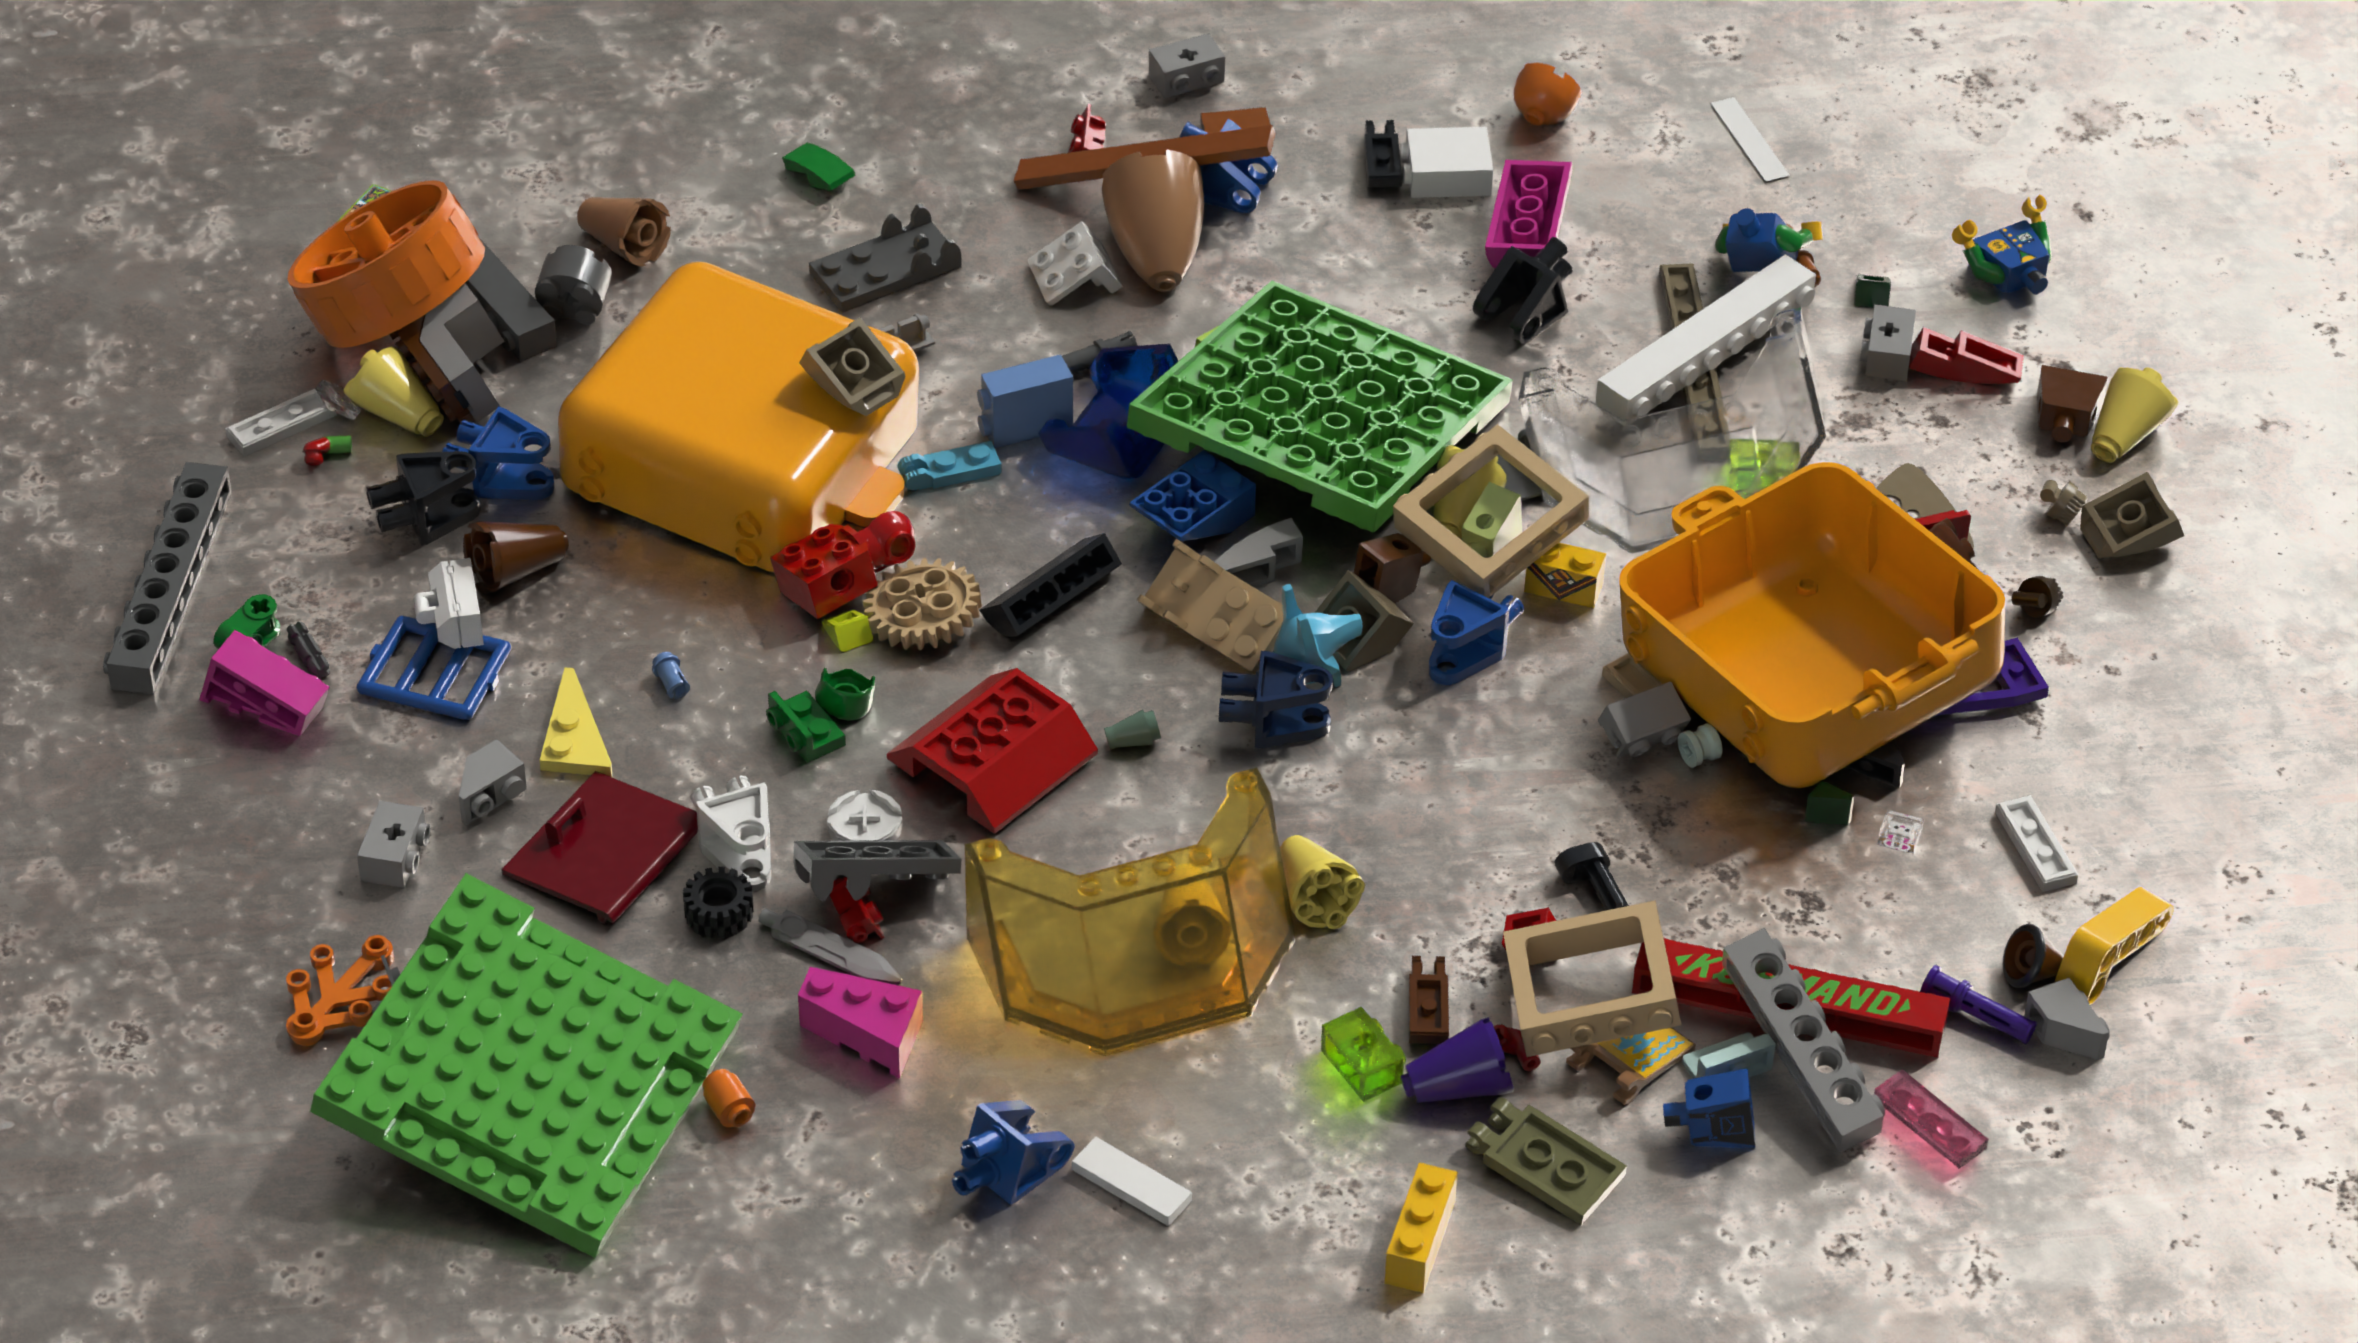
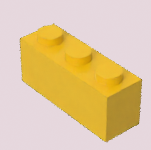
M1418 1163L1386 1253L1384 1284L1424 1293L1455 1205L1457 1171Z

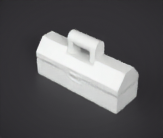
M471 558L450 560V563L448 561L440 562L428 572L430 591L417 593L413 598L416 620L420 624L436 623L438 641L451 648H461V645L463 648L484 645Z

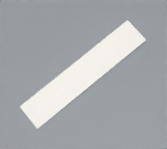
M1735 97L1711 103L1766 182L1790 176Z

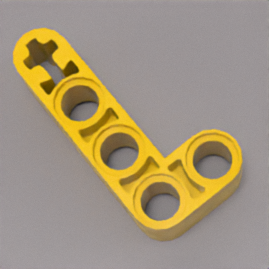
M2142 887L2136 888L2077 929L2069 941L2055 982L2070 978L2077 989L2085 993L2089 1005L2093 1004L2102 993L2112 967L2158 936L2170 922L2174 906Z

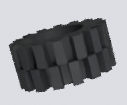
M718 866V872L714 873L712 867L706 868V875L704 876L699 871L695 873L694 880L689 878L686 882V888L683 889L684 913L688 926H694V932L698 934L705 930V937L712 938L713 932L718 933V938H725V932L727 931L733 936L738 934L737 927L744 930L747 927V921L751 922L754 912L752 886L750 882H747V877L744 874L738 877V871L731 868L729 873H726L725 867ZM717 898H723L731 901L730 903L723 906H710L705 904L706 902Z

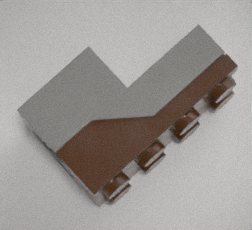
M466 283L440 305L419 319L388 334L392 340L397 337L400 339L394 344L403 353L407 361L411 358L414 359L410 365L420 380L424 381L428 378L429 382L424 385L435 401L444 400L439 406L451 423L458 419L461 425L463 420L475 423L474 421L479 422L495 411L498 406L500 407L473 363L505 341Z

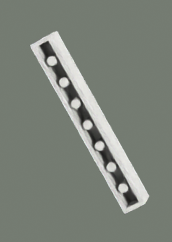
M1785 254L1599 378L1595 406L1624 426L1629 425L1638 418L1644 417L1651 409L1661 402L1668 401L1673 394L1685 386L1693 384L1698 377L1709 370L1715 369L1729 356L1739 353L1744 346L1756 338H1761L1778 323L1786 321L1790 315L1800 308L1807 307L1815 296L1816 274Z

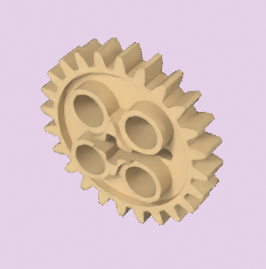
M923 558L920 565L916 566L911 560H908L907 568L904 569L894 565L895 573L890 574L883 571L881 573L883 581L878 580V586L866 592L867 599L863 600L864 615L868 616L872 634L878 633L879 641L889 638L890 646L892 647L901 641L905 650L912 643H917L919 650H922L925 643L928 642L936 648L940 639L951 643V634L963 636V627L972 628L974 626L972 618H979V608L982 607L979 583L975 582L974 574H967L966 567L964 566L955 569L954 561L942 566L941 558L935 560L933 564H928L927 559Z

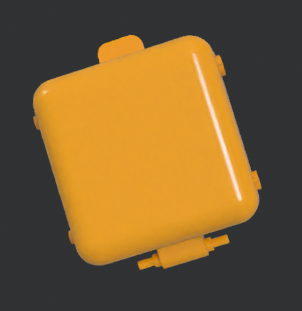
M691 262L685 264L670 275L563 401L558 415L561 479L569 489L580 494L587 501L600 502L735 557L746 566H757L774 572L770 557L782 551L785 546L804 539L820 527H825L829 524L841 525L845 520L866 528L880 514L894 511L903 499L905 487L903 477L894 471L886 469V467L917 427L919 363L916 354L902 339L868 326L904 371L905 379L898 397L865 416L834 399L799 364L808 348L817 343H822L847 328L855 320L710 263Z
M1820 462L1807 465L1746 499L1726 486L1707 488L1673 508L1671 513L1672 528L1679 535L1630 561L1622 569L1619 577L1623 641L1635 664L1639 663L1662 684L1672 682L1680 699L1747 756L1750 763L1754 762L1773 780L1790 788H1806L1822 781L1987 687L1997 678L2004 664L2005 596L2002 589L1990 576L1984 575L1877 490L1870 481H1866L1849 467L1838 463Z

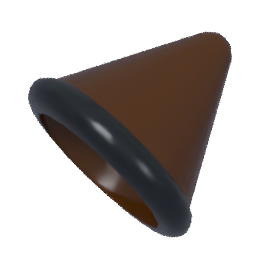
M2025 924L2017 928L2007 941L2003 954V973L2011 986L2024 988L2031 983L2057 976L2064 956L2043 935L2039 927L2034 924Z

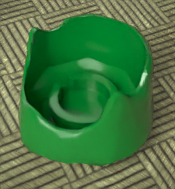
M824 668L821 673L820 682L815 690V699L824 711L838 719L848 721L861 719L871 710L873 705L875 676H872L869 680L853 669H843L828 674L827 668Z

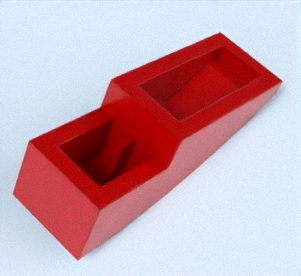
M1923 327L1911 346L1909 368L1953 381L1978 384L2019 383L2022 377L2024 355L1962 330L1956 339Z

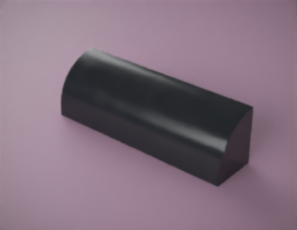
M1105 533L1084 538L989 602L979 611L985 620L999 633L1008 637L1018 636L1122 565Z

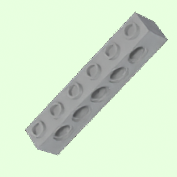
M1763 928L1723 947L1722 965L1764 1033H1768L1775 1042L1776 1052L1841 1153L1882 1133L1883 1117L1885 1116L1884 1106L1876 1094L1870 1095L1864 1085L1865 1078L1860 1067L1855 1062L1851 1064L1844 1054L1845 1046L1836 1031L1830 1032L1824 1022L1826 1020L1825 1014L1820 1004L1816 1000L1811 1001L1804 991L1806 986L1797 969H1790L1785 961L1786 953L1777 938L1771 939L1766 929ZM1762 972H1768L1773 974L1775 977L1771 979H1763L1759 977L1758 974ZM1781 1003H1788L1793 1005L1794 1008L1791 1010H1783L1780 1009L1777 1005ZM1808 1034L1814 1039L1806 1042L1799 1040L1797 1036ZM1826 1065L1833 1068L1834 1071L1823 1073L1816 1068ZM1840 1097H1848L1852 1099L1854 1103L1844 1105L1839 1103L1836 1099Z

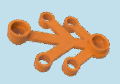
M382 935L370 936L362 946V956L336 983L332 966L335 963L333 949L325 944L313 947L310 951L311 964L317 970L322 998L311 1008L307 994L311 988L309 973L303 969H295L287 974V989L293 995L296 1011L286 1022L289 1037L299 1045L310 1046L321 1040L325 1030L353 1025L364 1027L373 1015L372 1005L369 1001L383 1000L392 986L388 975H382L377 977L371 986L354 987L370 970L385 969L381 959L382 955H385L388 966H391L394 961L392 943ZM321 956H326V958L318 959ZM297 981H303L302 983L295 984ZM383 987H389L386 990H381ZM350 1005L348 1012L329 1014L335 1007ZM365 1012L363 1015H357V1013Z

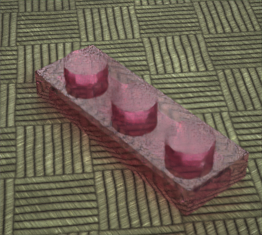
M1903 1069L1875 1088L1874 1094L1879 1097L1886 1110L1958 1169L1987 1149L1989 1139Z

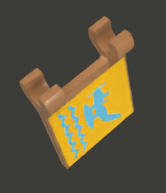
M1671 1027L1570 1048L1575 1053L1567 1058L1566 1063L1575 1070L1580 1071L1588 1065L1594 1055L1599 1057L1621 1073L1617 1077L1616 1083L1622 1087L1614 1092L1613 1097L1623 1105H1628L1637 1097L1646 1084L1682 1060L1683 1055L1693 1052L1696 1044Z

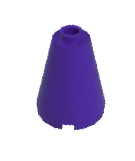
M1489 1017L1480 1019L1405 1065L1407 1073L1400 1075L1407 1098L1415 1096L1417 1103L1502 1095L1514 1092L1510 1072H1505L1506 1065L1504 1060L1506 1059Z

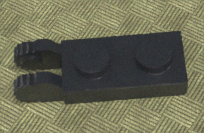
M1365 120L1364 149L1368 187H1402L1398 133H1395L1394 120H1386L1384 133H1375L1373 120Z

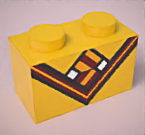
M1559 542L1526 568L1524 592L1594 608L1604 582L1606 553Z

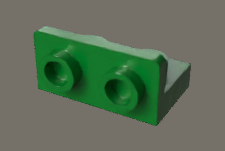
M807 690L787 700H783L776 691L768 693L769 708L766 709V716L770 725L782 732L790 749L793 752L798 751L807 763L846 746L845 734Z

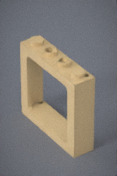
M1498 424L1487 433L1480 434L1473 444L1461 453L1453 455L1446 465L1437 472L1427 475L1419 486L1410 493L1400 496L1393 505L1394 528L1421 548L1469 589L1487 598L1496 593L1590 518L1589 496ZM1497 455H1500L1556 499L1559 504L1493 556L1485 558L1426 511Z
M1656 901L1503 932L1520 1030L1527 1057L1682 1025ZM1644 942L1653 988L1650 992L1542 1014L1537 1011L1530 965Z

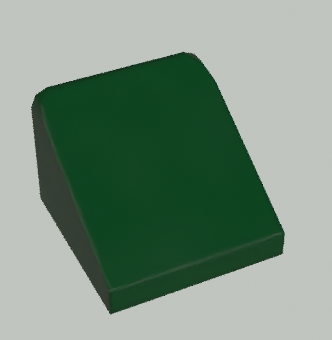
M1856 275L1855 305L1874 308L1875 305L1889 306L1891 279L1883 276Z
M1822 780L1808 796L1805 821L1849 825L1855 796Z

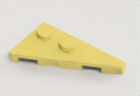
M565 667L539 760L540 771L592 775L597 771L612 777L611 760L574 668Z

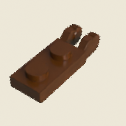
M1412 955L1411 974H1409V1043L1441 1044L1449 1039L1448 975H1445V956H1436L1434 961L1435 975L1422 974L1423 962L1421 956Z

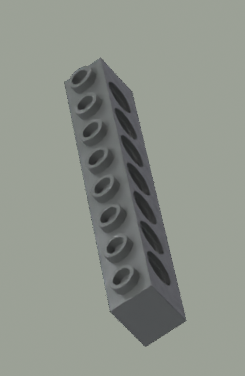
M186 462L181 476H176L172 499L166 501L163 514L164 519L162 524L157 525L154 531L153 547L145 553L144 570L142 575L136 576L132 600H128L125 604L123 623L121 626L116 627L113 648L104 657L103 671L109 676L111 690L145 694L155 693L232 493L228 466Z

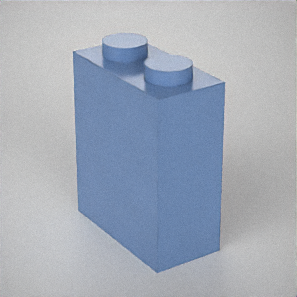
M1061 354L981 374V389L977 391V398L982 409V415L978 416V426L982 436H987L992 441L994 448L1073 429V375Z

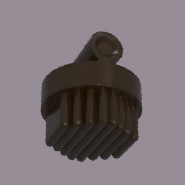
M2034 576L2021 583L2019 590L2013 592L2011 601L2013 605L2021 606L2027 615L2039 618L2057 610L2061 599L2064 598L2063 591H2060L2061 587H2058L2059 584L2055 578Z

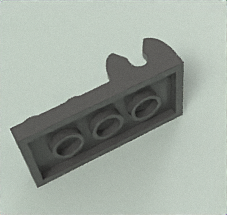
M915 205L910 214V223L905 227H902V222L892 213L885 219L882 225L881 236L809 262L810 275L841 312L962 267V255L959 246L954 240L946 239L932 222L930 212L924 205Z
M943 840L794 841L793 853L796 874L803 882H810L812 891L822 901H825L833 891L834 880L844 878L845 876L847 878L846 888L852 898L857 901L866 894L870 885L871 874H888V877L898 880L910 879L911 874H925L927 878L947 879L948 874H961L962 859Z

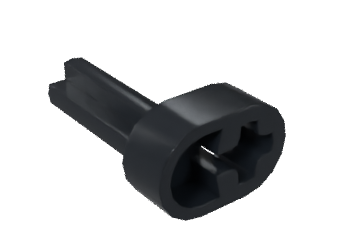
M1590 842L1564 850L1556 857L1554 861L1555 867L1562 880L1570 884L1589 879L1605 910L1629 906L1608 869L1610 859L1600 843Z

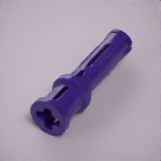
M1934 965L1930 969L1921 986L1920 992L1950 998L1949 1011L1953 1013L1964 1011L2022 1041L2024 1044L2030 1041L2036 1030V1021H2032L1974 991L1971 982L1967 980L1961 982L1943 973L1942 967Z

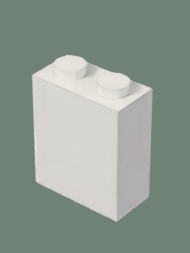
M1487 127L1407 129L1406 142L1400 143L1401 163H1407L1403 164L1404 184H1410L1411 198L1492 196L1493 164Z

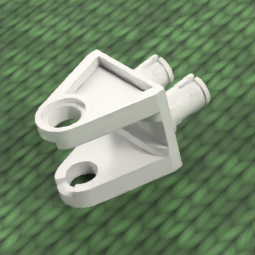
M741 775L739 780L743 787L740 788L736 777H734L726 785L728 793L715 796L710 786H703L706 798H704L700 787L696 788L691 793L690 799L697 810L699 848L701 853L717 868L718 866L725 867L726 873H729L731 868L737 870L738 877L743 874L742 871L744 869L758 867L762 870L760 876L756 878H749V875L745 876L747 877V882L751 883L752 892L765 888L771 880L768 791L765 782L751 786L749 779Z

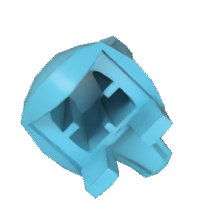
M1291 584L1282 586L1283 623L1276 638L1273 653L1323 667L1331 673L1334 687L1341 686V673L1333 654L1348 641L1361 635L1363 622L1360 614H1303L1297 606Z

